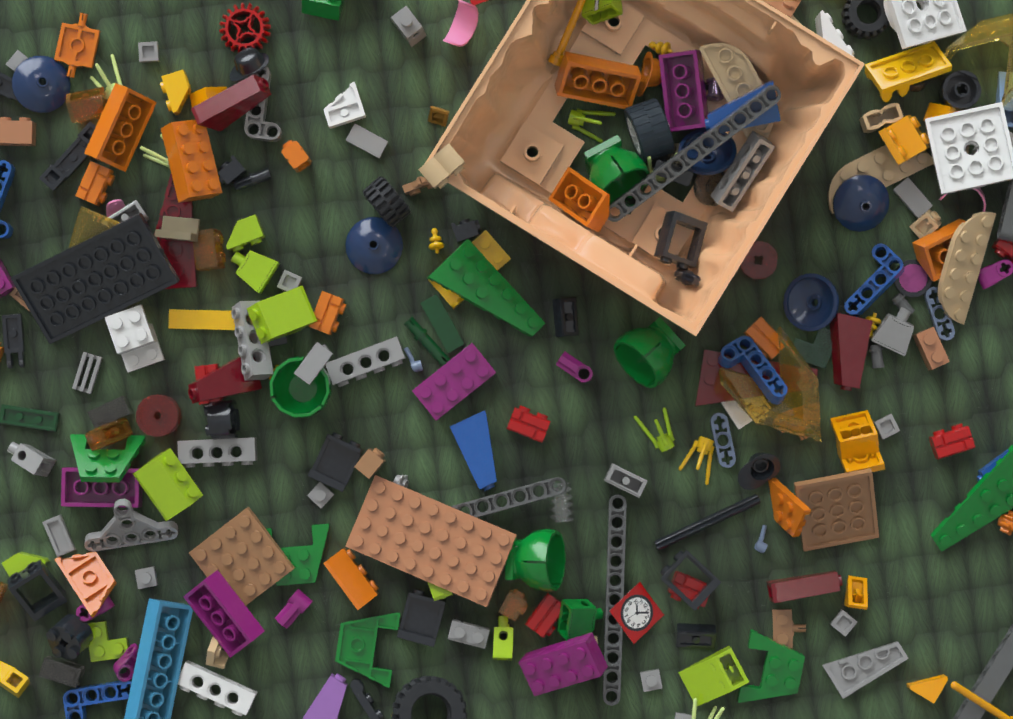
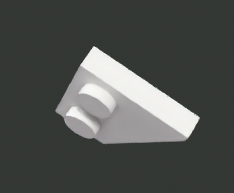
M352 82L345 92L340 93L333 103H330L323 109L330 129L366 118L355 82Z

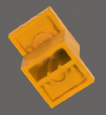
M907 115L879 131L880 136L898 165L930 148L929 138L926 133L920 131L919 127L921 124L916 116Z
M868 410L830 418L831 426L836 436L837 453L845 473L871 468L872 472L885 470V464L879 452L878 433Z

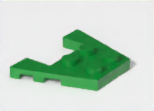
M70 434L81 482L120 483L130 468L131 461L134 457H137L139 449L146 443V438L143 435H128L125 450L87 449L88 435Z
M329 523L312 525L313 545L280 547L295 569L276 582L277 586L316 582L330 527ZM266 528L273 538L272 528Z
M401 612L341 622L335 662L390 688L392 670L373 667L378 628L398 630Z
M751 629L748 648L767 652L760 686L745 684L739 687L737 701L742 703L798 693L805 660L804 654L783 644L781 645Z

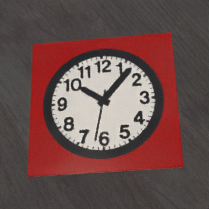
M641 582L609 610L633 644L664 616Z

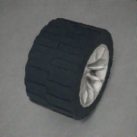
M653 98L625 108L624 117L631 141L637 155L644 163L647 162L648 156H651V160L674 152V141L669 123L657 99Z

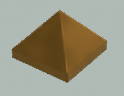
M431 106L428 122L446 127L449 111Z

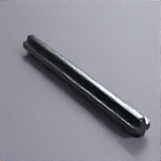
M754 494L654 542L658 550H662L760 504L761 500L757 494Z

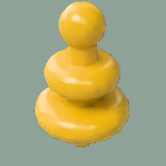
M651 41L649 43V47L655 48L658 54L673 53L669 42L663 44L660 41L655 44V42Z
M433 228L431 230L433 236L429 239L432 243L428 248L435 250V253L438 254L439 250L444 248V243L440 242L442 238L437 236L438 230Z
M877 313L866 317L867 320L873 321L869 338L873 336V330H877L875 324L881 323V320L876 318Z

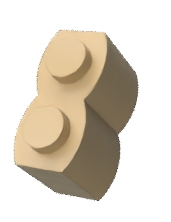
M892 103L884 106L881 110L867 112L859 121L863 132L871 133L882 126L892 125L902 119L903 114L900 105Z
M447 144L418 170L434 189L437 187L441 189L449 182L448 178L452 174L456 176L464 170L463 165L465 161L450 144Z

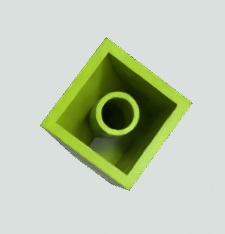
M303 286L259 301L246 308L261 344L294 334L317 321Z

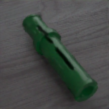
M413 316L404 323V326L415 336L414 339L418 340L441 367L450 360L426 333L427 330L423 329Z

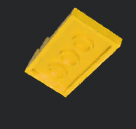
M935 41L865 64V75L869 80L873 81L884 102H889L895 90H897L901 97H904L909 91L910 85L952 71V64Z
M487 230L472 241L474 246L497 271L511 260ZM429 280L453 309L464 301L456 293L443 288L442 285L435 281Z

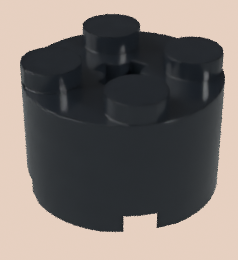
M966 70L951 73L940 84L938 92L939 101L943 105L952 106L959 111L967 110L980 98L982 89L978 78ZM959 87L961 88V95L958 94V90H956Z
M235 400L214 401L204 406V414L208 420V425L205 427L206 435L211 436L213 440L238 438L239 434H236V430H240L239 410L234 408L233 404H237Z
M73 614L65 615L46 633L52 654L56 658L75 659L93 640L90 626L86 622H81L79 616Z

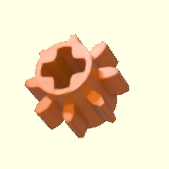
M1011 510L1008 511V514L1005 513L998 519V526L1001 527L1000 531L1010 536L1013 532V511Z

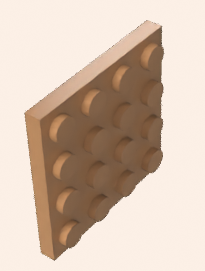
M871 468L794 482L796 496L811 509V513L804 517L806 523L802 527L801 532L803 551L879 538Z
M250 507L244 509L189 552L206 577L218 570L245 606L295 569L294 565Z

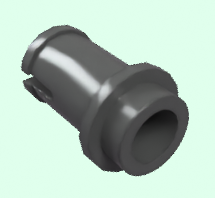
M898 293L891 299L893 301L892 304L896 305L899 310L903 307L910 310L911 314L915 311L904 298L905 295Z
M879 344L870 345L868 350L871 352L873 369L885 367L882 354L884 348Z

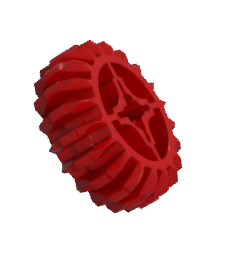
M241 3V9L234 5V12L228 9L227 12L230 15L222 16L226 22H220V26L225 28L219 30L220 34H225L221 37L222 41H227L225 46L230 47L232 45V52H235L238 48V53L250 47L255 48L258 46L260 49H263L261 42L268 43L264 36H271L270 32L265 31L271 29V25L266 24L269 22V18H263L265 12H259L260 8L258 6L252 10L253 6L250 3L247 9H245L244 3ZM241 15H250L243 21L235 20ZM255 18L260 22L259 33L253 30ZM231 25L238 29L235 41L230 34ZM246 25H248L247 27L251 32L248 31L243 33L242 29L239 26L246 27ZM247 37H252L255 39L250 43H241V41L243 42Z

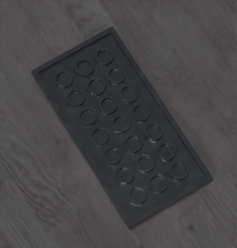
M142 213L116 224L11 277L12 282L49 344L180 281Z

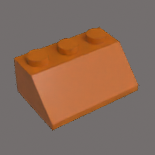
M568 166L548 200L586 227L600 232L609 217L610 195Z
M957 219L912 242L917 261L932 281L940 279L951 238L962 222H966L965 220Z
M344 547L323 564L356 609L359 610L379 594L377 592L379 587L373 580L369 581L366 577V569L362 564L358 566L354 560L356 556L351 549L346 550Z

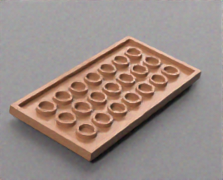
M375 475L345 547L488 607L517 534Z

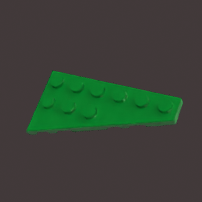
M469 239L465 240L427 277V279L435 281L442 285L443 288L456 293L459 297L476 307L493 314L499 320L507 322L513 328L529 337H532L545 324Z
M1013 445L1008 449L1009 452L996 462L997 465L989 473H986L969 491L967 498L955 507V511L948 518H945L930 534L941 552L1013 509Z

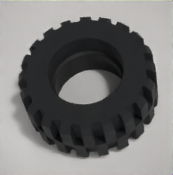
M422 676L406 683L395 696L396 700L392 705V719H412L411 713L414 703L422 696L435 695L442 699L446 705V719H467L468 715L466 713V701L463 700L461 691L453 683L435 676Z

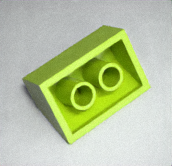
M171 448L158 454L133 473L165 521H168L203 496Z

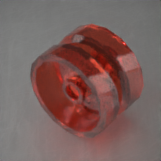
M165 395L148 396L141 401L136 411V422L139 428L147 435L154 437L168 436L175 432L180 426L182 419L181 408L173 398ZM157 412L161 413L160 419H158V416L156 415Z

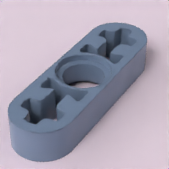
M931 287L924 294V299L933 326L940 340H951L955 335L952 320L946 314L943 319L935 317L934 312L936 309L940 308L943 311L944 309L942 305L932 308L931 304H935L933 298H929V295H931L932 290L934 293H938V287ZM947 320L948 323L944 324L945 329L950 330V333H948L947 338L945 335H941V331H943V326H938L937 323L944 322Z
M715 413L710 418V425L718 463L722 467L729 468L735 464L736 456L728 418L723 413ZM717 416H719L720 419H724V422L721 423L722 429L726 428L727 432H718L717 434L715 433V430H719L718 424H714V420H717ZM720 435L728 437V443L725 446L718 444L717 439ZM730 447L731 450L726 451L727 455L732 457V460L726 465V462H722V458L725 456L724 451L719 452V448L726 449Z

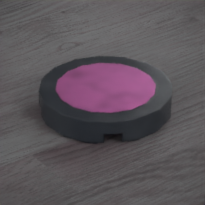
M916 259L904 261V272L894 282L897 291L907 297H919L925 294L930 288L932 280Z

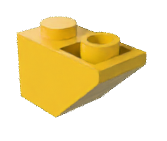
M184 70L161 76L163 82H160L163 93H167L169 99L166 100L169 112L172 111L175 115L180 114L192 91Z
M0 661V686L19 698L30 684L29 678L14 667Z

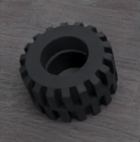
M847 0L843 6L844 9L841 13V16H843L842 23L846 25V31L850 30V35H856L858 39L865 38V40H868L871 37L875 38L889 26L884 9V0ZM868 4L872 6L877 13L876 22L866 24L860 21L857 16L859 5Z
M379 176L363 190L364 197L385 222L393 228L411 213L409 206L384 177Z

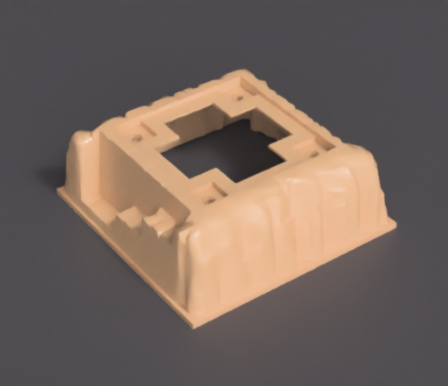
M527 0L427 161L447 144H450L465 161L463 165L464 170L458 175L452 174L448 178L450 185L696 337L865 64L762 0H621L623 14L614 17L619 21V24L615 27L610 26L608 20L592 25L580 13L566 46V52L633 65L645 46L649 47L651 41L655 42V44L660 41L663 44L669 42L673 53L700 50L699 47L709 43H726L735 46L746 54L763 84L773 81L774 85L779 87L781 91V98L778 102L781 121L773 123L772 130L767 138L775 148L733 212L717 204L710 196L727 171L726 169L718 174L699 175L683 202L661 189L621 220L612 222L607 219L600 232L586 227L548 200L568 166L570 167L585 143L553 122L567 98L557 96L554 86L560 67L548 62L550 54H553L558 48L578 0ZM702 55L705 83L710 85L706 91L708 113L728 102ZM743 130L732 136L736 144L737 154L747 140ZM535 148L538 151V155L536 157H529L527 150ZM649 185L647 186L644 193H649L651 191V187ZM613 207L610 209V213L613 216H618L620 210ZM677 211L708 223L697 265L695 268H688V270H691L701 278L698 286L684 285L681 281H677L676 277H674L675 271L679 269L676 267L677 264L662 263L660 258L654 256L659 239L658 231L662 228L666 212ZM676 224L668 252L687 259L694 230Z

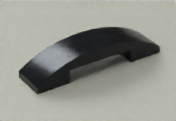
M91 121L77 135L78 138L54 165L51 164L40 176L39 179L53 191L60 187L88 158V155L84 154L96 128Z

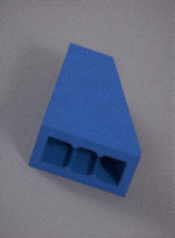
M769 81L708 113V119H704L706 130L708 131L766 86L774 85V82ZM769 90L766 96L769 99H775V90ZM753 102L750 107L753 111H759L762 105L759 102ZM778 103L744 128L781 121ZM740 113L734 119L737 123H743L746 117ZM726 125L719 128L720 133L730 131Z
M484 410L450 426V429L478 488H483L486 491L495 486L494 482L497 481L487 415Z

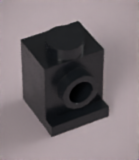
M234 155L230 157L232 159L231 162L226 161L219 167L218 176L223 185L225 183L229 186L232 185L234 181L247 172Z
M468 218L458 222V226L455 223L451 224L457 243L478 237V231H481L478 220L470 221Z

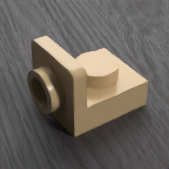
M929 209L909 227L920 239L940 227L942 224L940 221L941 217L936 211L932 212Z
M213 636L207 650L206 665L224 669L229 656L222 650V647L219 646L218 641Z

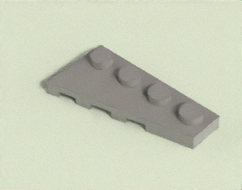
M896 641L823 664L822 666L840 696L845 698L909 658L899 642Z

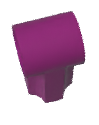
M565 351L556 363V366L581 383H587L593 377V372L589 366H586ZM587 369L590 372L589 377L581 379L579 377L580 370Z
M297 589L287 601L288 603L275 617L277 622L286 629L313 602L300 589Z

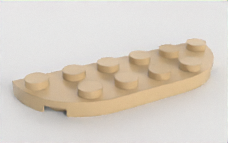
M709 43L699 47L728 103L763 85L750 59L735 46L726 43ZM773 123L743 128L742 130L747 139L752 131L768 138Z
M884 145L846 164L835 174L829 187L828 206L831 214L834 213L833 198L835 192L846 179L855 175H870L880 180L885 187H888L934 164L932 157L927 151H923L903 164L898 165L888 147Z
M987 211L973 214L970 219L958 226L949 244L938 284V300L942 304L944 313L960 324H965L996 217V213Z

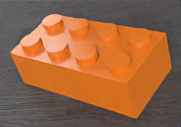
M565 51L554 86L557 96L625 109L632 106L642 76L639 67L635 65Z
M115 83L84 154L126 172L157 102L128 87Z
M196 120L171 122L162 127V137L178 203L210 199L221 194V184L207 127L198 125Z

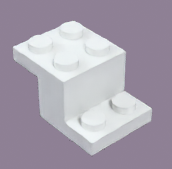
M142 305L104 317L116 352L122 355L128 373L165 360L154 327L148 323Z

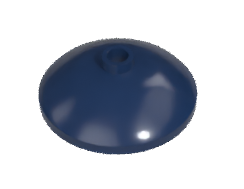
M33 56L25 59L16 68L12 78V89L16 99L23 107L37 113H48L61 107L68 98L71 86L70 78L66 76L67 71L60 62L48 56ZM44 79L46 84H39V80Z
M706 128L697 129L687 134L680 142L678 152L707 131ZM706 137L703 140V144L710 147L714 144V140ZM729 138L688 170L700 175H713L728 169L733 164L737 154L733 138ZM690 149L687 155L690 158H696L698 152L695 149Z
M861 174L846 179L838 187L833 198V211L836 219L845 228L857 232L867 231L876 227L885 218L889 208V194L886 187L880 180L870 175ZM867 203V208L863 209V204Z
M369 217L362 219L351 228L347 235V256L351 263L364 273L381 274L387 272L398 263L402 255L403 241L396 226L394 228L389 226L383 218ZM372 241L377 242V246L375 248L370 247V243Z
M814 273L801 275L790 283L785 292L784 311L789 321L801 330L817 331L823 329L832 322L837 314L839 306L837 290L833 283L822 275ZM816 299L818 300L817 306L814 305Z

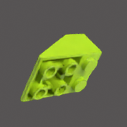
M730 646L678 672L692 700L694 698L697 699V706L749 683Z

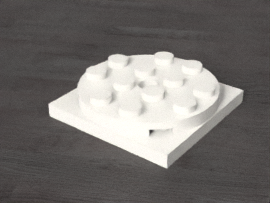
M884 0L887 19L890 26L897 33L902 49L928 44L935 40L967 31L957 0ZM916 2L921 5V10L917 7Z
M1002 102L925 119L941 195L1013 180V147ZM968 145L976 147L977 152L974 155L966 153L965 149Z

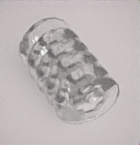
M554 483V490L556 492L561 491L563 484ZM568 487L564 494L555 496L554 499L548 501L549 504L554 505L549 511L555 513L550 516V519L555 520V522L574 521V518L568 517L574 513L573 510L568 509L573 506V503L567 502V500L573 498L572 495L567 494V492L572 490L571 487Z

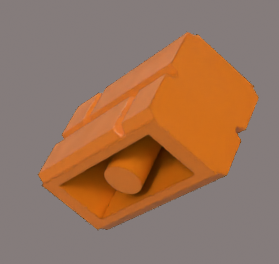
M290 140L282 146L281 153L297 173L311 165V159L297 141Z
M90 161L75 196L97 206L100 203L103 204L107 198L105 191L108 185L111 186L114 182V171Z
M322 291L314 311L317 321L308 327L331 335L332 332L336 333L340 323L337 322L339 314L343 315L346 308L345 300Z
M759 317L743 332L745 336L750 337L769 360H772L787 346L786 341L762 317Z

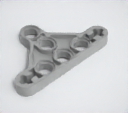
M118 499L114 503V517L101 531L88 533L85 536L84 546L88 551L94 552L172 540L178 535V525L174 521L156 522L135 512L129 500ZM119 506H125V507H127L128 509H127V510H119L118 507H119ZM130 520L132 523L123 524L122 521ZM153 531L155 534L147 535L146 532ZM134 534L136 537L128 538L127 535ZM115 537L117 540L109 541L108 538Z

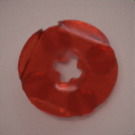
M755 241L741 263L740 268L746 276L752 279L767 278L777 267V253L769 243ZM755 255L763 257L762 265L754 264Z

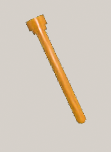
M586 0L577 1L558 48L553 54H550L548 62L559 67L561 66L563 53Z
M955 681L951 683L952 689L997 718L1013 719V716H1008Z

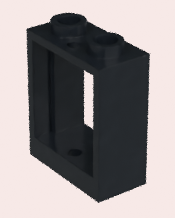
M677 211L666 212L654 256L660 258L662 263L677 264L676 267L682 270L695 268L708 223ZM676 224L694 230L687 259L668 252Z
M680 550L673 557L675 560L671 566L667 564L660 571L662 575L659 578L695 611L717 588L721 581L688 550L684 552ZM686 557L710 579L692 600L686 597L667 579Z
M41 559L30 563L21 572L12 574L7 580L8 589L34 621L67 602L66 591ZM41 575L54 592L31 605L18 588Z

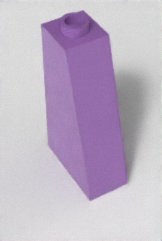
M338 673L336 675L331 674L303 719H338L348 683L345 682L346 679Z

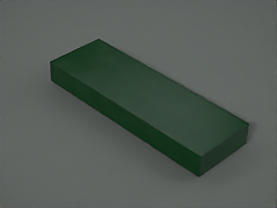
M437 294L421 302L447 353L465 345Z
M2 404L0 423L57 432L60 413Z

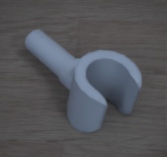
M404 348L412 370L414 372L422 371L421 360L414 361L409 348Z
M762 525L760 537L754 546L755 550L760 553H764L768 544L763 542L767 528L766 525Z

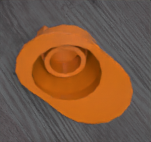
M649 51L646 53L642 64V77L636 92L638 97L644 93L646 87H654L662 82L659 60L653 58L652 53Z

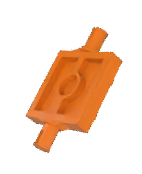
M80 13L78 24L62 23L54 60L69 65L66 76L70 78H75L76 67L93 69L101 31L86 26L88 14Z

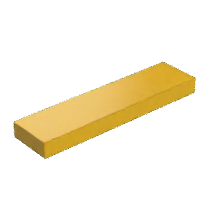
M169 309V329L235 330L231 311Z

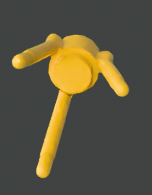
M702 436L699 437L698 441L695 440L679 470L681 471L697 448L700 456L696 470L700 469L704 455L708 454L705 485H708L712 455L715 448L713 446L714 441Z

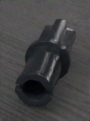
M265 168L253 174L250 172L249 176L234 181L233 185L236 191H240L253 185L256 187L257 184L272 178L268 168Z
M677 269L674 273L675 279L681 281L684 285L698 286L699 281H701V278L691 270Z

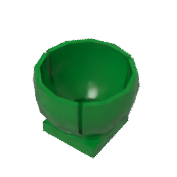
M618 135L584 152L589 181L610 195V203L650 174L647 165L635 152L622 148L621 139ZM647 184L641 186V191ZM627 196L625 201H629L633 196Z
M659 317L646 328L630 329L622 334L615 342L613 351L617 361L631 378L647 388H654L663 383L670 374L674 355L686 345Z
M305 356L289 358L277 366L269 382L270 397H275L271 399L280 412L295 419L312 417L323 410V406L326 407L332 393L330 376L324 367L310 385L294 374L305 359Z
M542 529L535 530L524 539H516L505 564V580L521 579L529 587L544 592H552L560 588L566 564L565 543L562 534L557 530Z

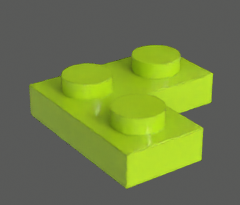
M106 621L87 623L93 633V640L89 645L91 662L118 659L125 653L129 647L128 637L109 640Z

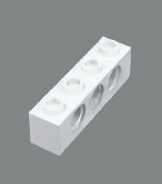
M189 660L185 662L178 681L181 690L186 692L191 690L197 693L196 696L203 700L209 698L215 701L214 704L221 708L226 706L232 709L231 712L238 716L248 714L258 693ZM195 677L203 679L202 686L195 685ZM212 685H218L221 688V693L214 694L211 690ZM230 693L238 695L237 702L230 701Z

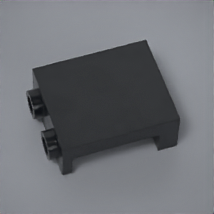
M333 432L332 435L327 434L326 440L308 476L344 492L363 449L360 448L361 445L352 440L349 443L343 441V436Z
M414 589L413 592L409 591L397 637L434 647L446 600L439 599L434 601L433 597L424 595L425 591Z

